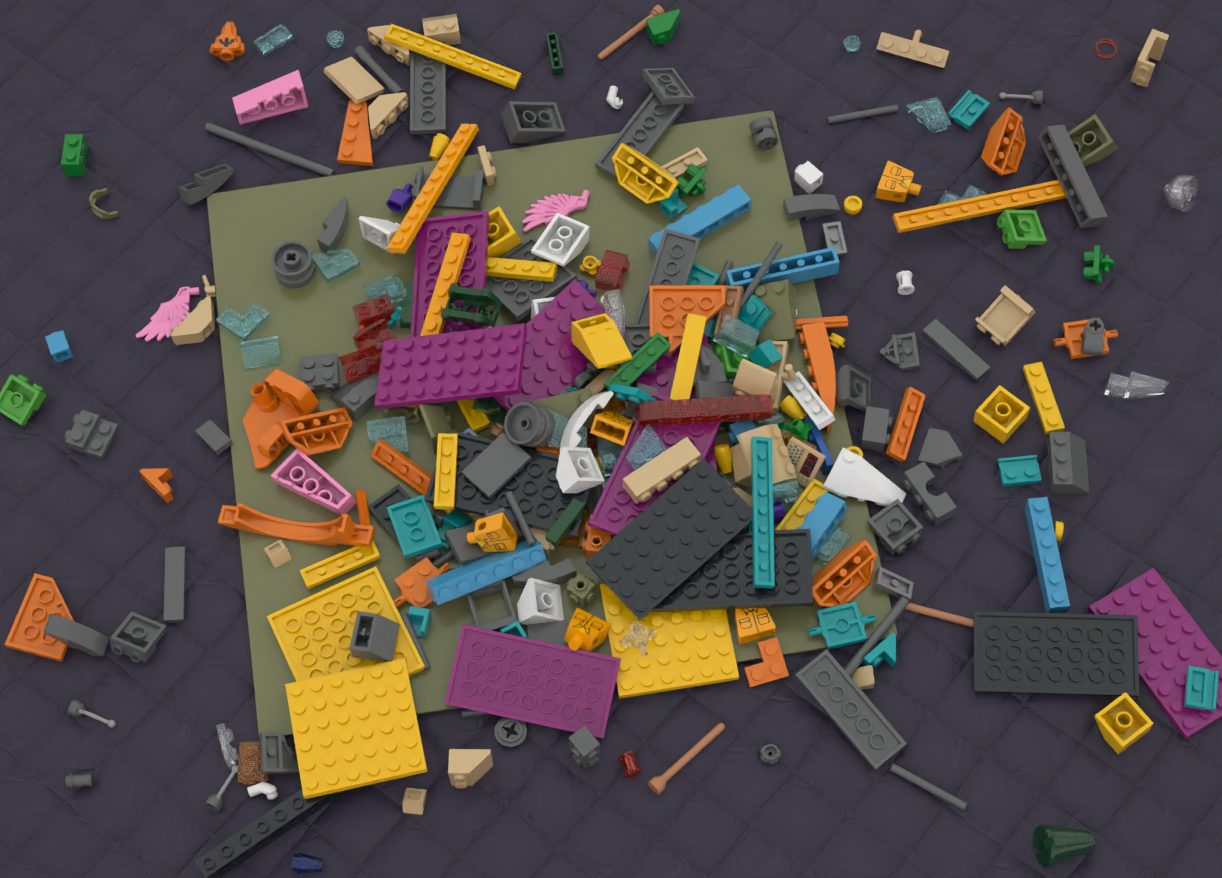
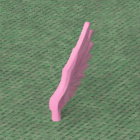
M584 190L581 197L572 195L569 197L563 193L562 195L557 194V196H545L544 200H537V204H531L532 209L525 211L526 215L530 216L522 221L523 225L528 224L523 229V232L527 233L542 224L549 225L556 213L568 216L576 210H584L588 204L590 192Z
M199 287L179 288L178 293L172 300L161 303L158 311L150 318L151 322L136 334V338L146 336V342L156 336L157 341H161L165 335L167 338H170L172 330L180 325L186 315L190 313L191 295H200Z

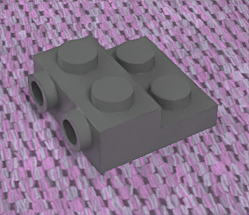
M337 353L299 357L300 381L304 382L314 394L324 391L333 392L340 388Z
M81 410L80 414L77 413L73 418L74 426L72 429L67 430L65 433V443L69 449L103 460L119 430L118 424L101 419L97 414Z
M896 499L867 521L870 528L878 535L879 542L891 555L895 552L897 554L902 553L907 548L906 544L910 541L915 543L922 537L923 526L899 499Z
M131 611L111 636V649L117 655L126 654L130 656L134 662L142 661L146 663L155 652L156 644L166 632V625Z

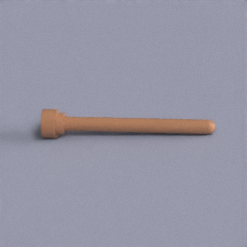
M660 5L653 7L649 16L600 52L598 58L603 60L646 27V19L664 14V9Z
M909 603L905 608L908 611L973 627V619L913 603Z
M723 723L717 724L665 773L648 781L649 787L659 795L665 789L666 782L725 729V725Z

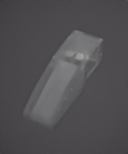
M620 289L606 292L600 300L605 311L604 313L615 322L622 338H624L625 309Z
M1132 371L1129 378L1110 373L1104 394L1121 398L1154 397L1164 394L1169 382Z

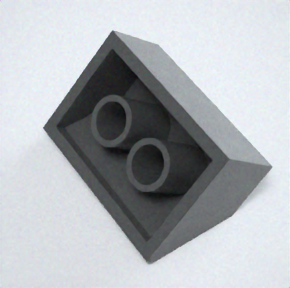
M1050 431L1046 440L1050 494H1089L1085 440L1071 432Z

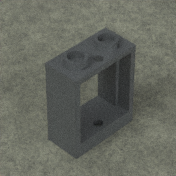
M504 579L466 594L476 627L500 632L501 629L517 621ZM502 592L509 617L481 625L474 600Z

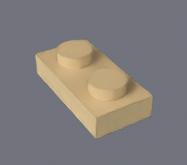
M485 145L479 146L478 154L487 186L494 185V177L497 176L495 167L490 165V162H492L490 151L486 152Z

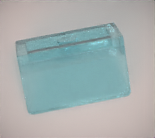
M726 315L713 341L747 357L753 349L760 332Z
M278 336L241 342L240 344L245 369L281 363L282 361Z

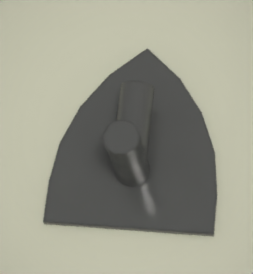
M701 345L693 386H695L697 380L726 382L725 371L718 357L710 349Z

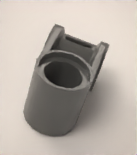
M1099 318L1089 319L1084 327L1081 354L1102 355L1104 323Z

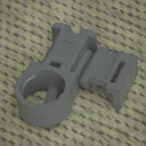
M590 361L586 365V371L583 370L575 378V384L572 387L577 390L585 388L592 381V377L598 371L603 372L604 368L598 369Z

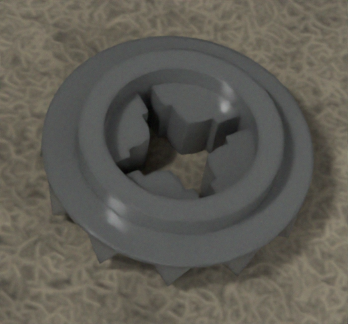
M505 717L501 718L494 729L496 740L502 746L510 748L517 745L520 746L527 735L525 722ZM515 727L514 732L516 734H511L510 737L507 738L508 734L507 731H505V729L511 730V728Z

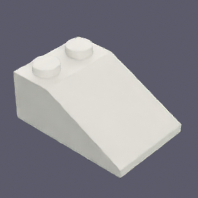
M556 213L531 249V253L564 267L578 256L588 243L590 226Z

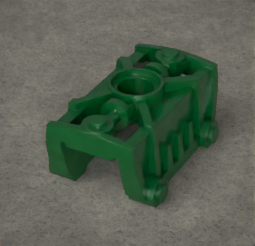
M451 283L448 289L449 299L446 307L442 309L441 318L444 321L450 320L455 323L464 322L478 324L482 327H494L502 303L500 299L487 287L480 290L460 287L456 283ZM453 300L463 301L465 305L457 307L452 302ZM488 305L496 306L495 309H490L489 311L485 309ZM473 307L477 308L475 313L468 312Z

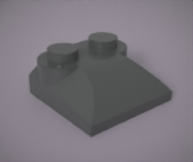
M848 364L842 366L835 377L836 402L843 407L851 405L866 412V407H871V378Z

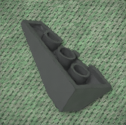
M380 368L344 384L330 398L341 408L346 407L348 414L358 421L374 406Z

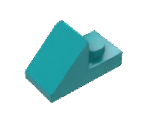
M457 511L443 516V525L438 530L442 548L447 551L451 547L444 536L445 531L467 526L471 523L469 518Z
M891 633L863 659V666L872 665L876 667L884 659L894 668L896 663V635Z

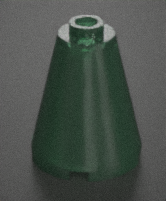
M1042 824L1036 827L1033 833V847H1037L1039 853L1035 854L1042 867H1051L1091 852L1095 846L1094 836L1086 830Z

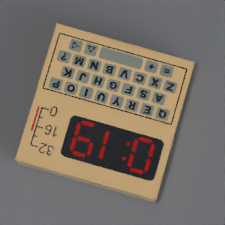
M792 437L786 447L797 475L794 481L807 488L816 477L826 456Z

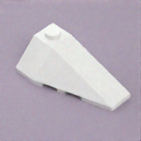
M842 448L822 487L840 497L846 498L851 496L858 498V501L864 502V500H869L885 507L896 499H899L902 503L906 496L903 490L861 456L845 448Z

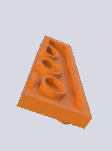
M349 100L337 161L339 164L373 166L367 102L356 104Z

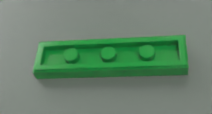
M657 332L632 356L631 360L623 364L603 385L608 390L611 383L630 386L671 347V344Z

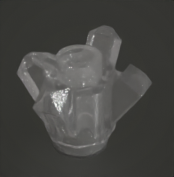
M637 620L630 622L631 628L629 633L619 641L621 648L632 645L638 648L641 657L648 655L646 644L650 639L657 637L655 630L647 628L643 624L638 623Z

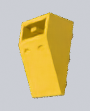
M606 313L571 322L572 343L598 369L632 359V355L615 322Z

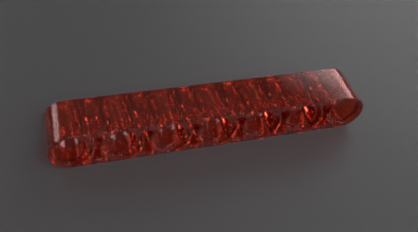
M767 394L650 401L638 404L639 425L643 427L763 420L773 417L772 398Z

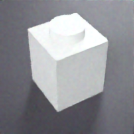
M807 161L795 169L794 181L810 194L822 184L823 173Z

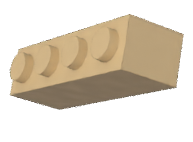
M686 437L623 478V488L636 504L641 501L645 502L653 493L664 490L668 483L673 480H679L686 471L691 470L701 460V454Z

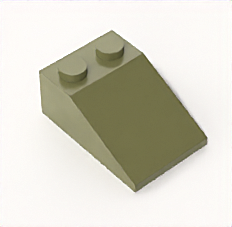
M1096 114L1068 132L1084 167L1104 159L1119 149Z
M788 279L758 285L753 295H756L773 312V315L758 333L759 344L769 339L771 341L796 339V289Z
M582 388L530 401V403L542 406L551 412L555 422L552 436L563 434L573 413L581 404L592 397L591 388ZM596 409L591 412L579 430L592 427Z

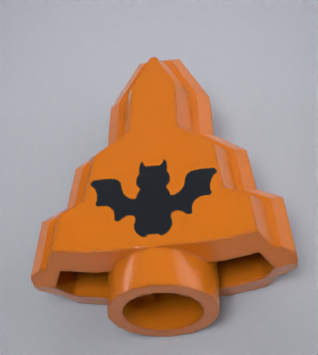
M233 22L225 23L221 35L216 37L215 43L211 44L210 53L224 61H231L234 57L242 56L245 53V45L241 43V37L237 35V28Z

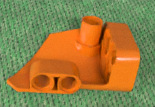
M276 368L263 382H258L251 387L250 393L254 399L242 420L251 446L256 470L267 468L290 444L286 440L279 422L310 415L320 405L312 390L304 382Z

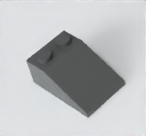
M509 101L501 113L510 143H530L566 132L556 102Z

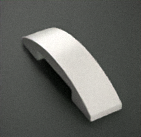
M612 391L596 394L579 406L565 427L561 438L560 450L562 447L577 446L582 439L577 434L578 430L594 409L605 407L614 394Z

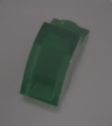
M494 397L476 398L473 404V410L490 414L493 422L504 425L508 411Z

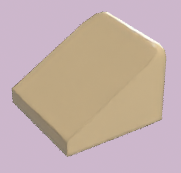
M278 540L264 548L265 553L275 568L292 559L282 540Z
M872 665L857 668L851 675L852 680L860 689L874 688Z
M407 787L403 798V812L422 815L427 790Z

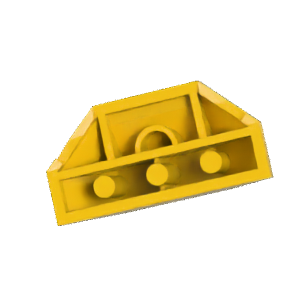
M624 143L620 144L612 157L619 184L646 204L670 198L679 184L671 173Z

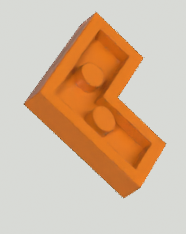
M775 637L758 642L763 662L744 668L749 687L789 676L778 638Z

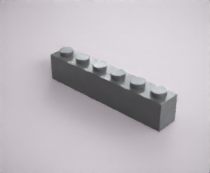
M1065 125L1047 126L1038 138L1081 229L1099 226L1108 217Z

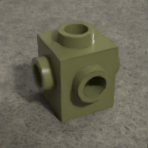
M578 574L567 583L568 599L582 608L588 602L590 603L596 595L594 581L588 576Z

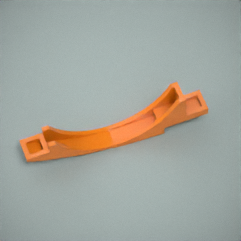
M240 503L237 506L222 505L218 524L286 540L337 547V544L371 547L376 530L374 526L355 524L349 514H342L339 518L328 522H297L277 518Z

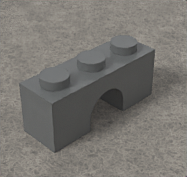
M922 462L904 472L902 483L907 491L910 490L913 494L915 503L923 508L927 520L932 521L936 526L954 516L957 507L946 492L938 496L927 492L926 488L933 485L935 476L926 463Z

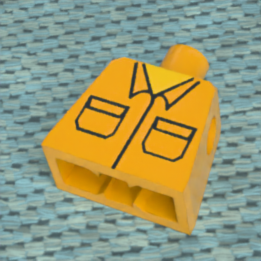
M887 161L877 187L876 198L905 202L908 193L919 196L922 186L912 183L914 176L912 171Z
M611 411L595 415L590 433L625 446L633 420Z
M499 513L477 520L474 532L467 533V541L469 544L478 543L484 552L516 551L518 535L504 513Z
M577 608L568 625L564 640L568 643L571 650L581 649L591 652L606 640L611 624Z
M766 608L735 609L734 617L738 644L775 635L776 626Z

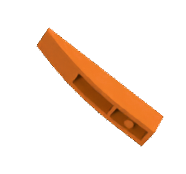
M824 321L802 325L801 333H798L800 344L804 345L803 357L804 360L808 361L807 373L809 377L812 376L813 380L811 387L833 414L836 395L835 366ZM832 423L825 426L826 433H830Z

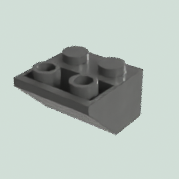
M358 611L349 648L352 657L392 662L400 624L379 614Z

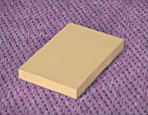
M353 57L324 68V73L356 104L384 93L385 88Z

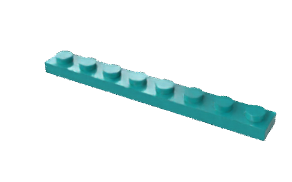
M753 436L751 438L753 587L773 589L775 586L772 438Z

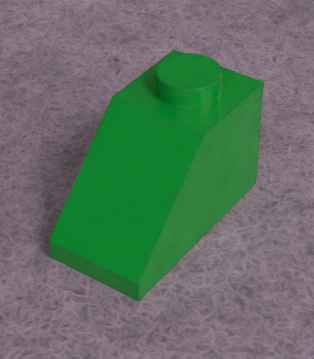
M679 9L646 19V30L653 45L670 41L680 23Z

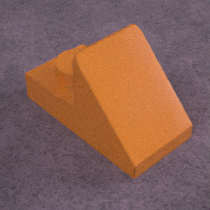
M141 469L139 471L143 480L167 503L174 499L171 494L172 489L166 483L173 477L170 469Z

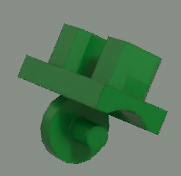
M694 164L689 165L684 172L691 179L689 182L683 176L677 179L679 182L677 189L680 191L678 195L683 197L691 188H693L691 192L693 196L697 193L704 194L706 191L704 188L706 181L703 179L700 182L697 181L707 170L704 167L699 169Z
M1100 245L1094 246V251L1084 253L1085 263L1093 264V267H1084L1085 279H1095L1096 284H1102V269L1104 273H1109V270L1115 267V261L1110 259L1109 255H1104L1103 259Z
M801 419L793 420L790 426L785 421L777 424L784 444L788 443L792 437L806 443L808 441V432L813 428L811 423H803Z

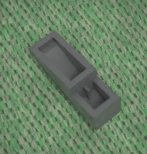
M224 163L193 174L194 182L179 187L181 200L191 205L209 196L232 175L234 168Z
M829 194L793 196L784 198L783 202L788 221L803 217L805 220H810L841 211L835 195Z
M346 197L340 200L322 222L324 232L317 239L319 248L331 256L339 246L347 227L349 205Z
M567 558L553 566L546 560L512 577L515 588L524 589L529 578L560 585L569 582L572 577L575 578L577 573L571 560Z
M55 614L49 615L43 632L73 649L78 648L91 656H103L109 637L96 630Z

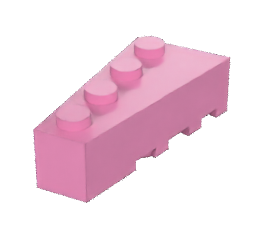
M299 70L232 98L240 125L308 107Z
M298 448L271 475L276 484L339 515L346 514L357 503L348 491Z

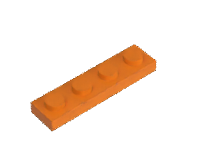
M912 387L906 388L886 451L887 455L900 462L906 460L926 396Z
M383 439L378 440L371 457L426 496L432 475Z

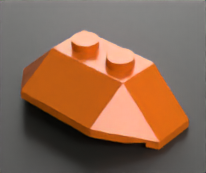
M1010 107L1004 111L990 128L981 155L987 166L1000 175L1017 172L1026 145L1025 132L1022 125L1023 118Z
M346 407L279 422L286 440L306 456L340 449L353 424Z
M866 539L840 551L812 577L813 598L819 606L834 607L847 604L870 583L874 569V560H876L877 554Z

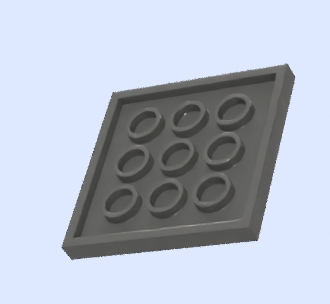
M533 235L500 257L505 259L551 262L531 253V249L538 241ZM557 264L558 269L553 282L486 276V287L500 299L501 305L515 319L520 321L531 313L532 300L556 296L574 279L577 280V276L566 265L563 267Z

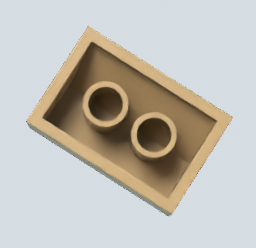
M777 424L764 425L737 435L750 472L751 438L753 436L772 438L773 487L781 486L797 478L795 467L790 460L788 449L784 444Z

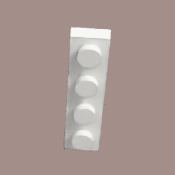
M798 371L795 373V380H784L783 382L816 427L821 430L836 419Z

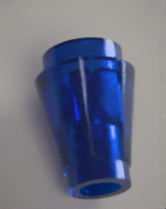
M299 852V854H294L292 871H297V873L321 872L323 859Z

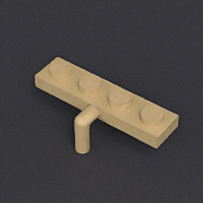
M921 30L915 31L912 40L881 32L876 48L883 52L940 68H945L950 52L920 43V38L923 36Z
M771 341L782 356V359L767 368L777 374L778 393L768 410L761 408V411L778 412L783 380L796 379L793 366L791 364L786 365L789 348L788 341Z

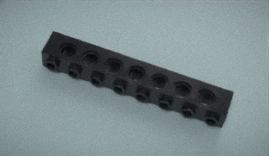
M300 789L194 862L205 878H220L348 790L304 799L303 791Z

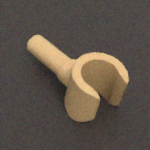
M203 275L202 279L205 284L206 295L210 297L216 296L215 285L210 286L207 276Z

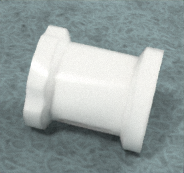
M901 271L897 273L896 279L899 282V294L909 295L915 291L911 281L912 272Z

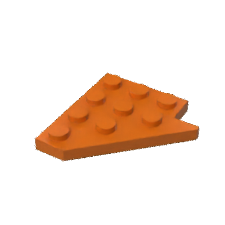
M649 285L650 339L659 332L666 340H669L671 344L669 355H672L681 347L688 313L707 317V323L725 306V285Z
M34 574L4 645L7 648L62 662L68 646L43 632L50 614H55L72 621L74 619L53 578Z

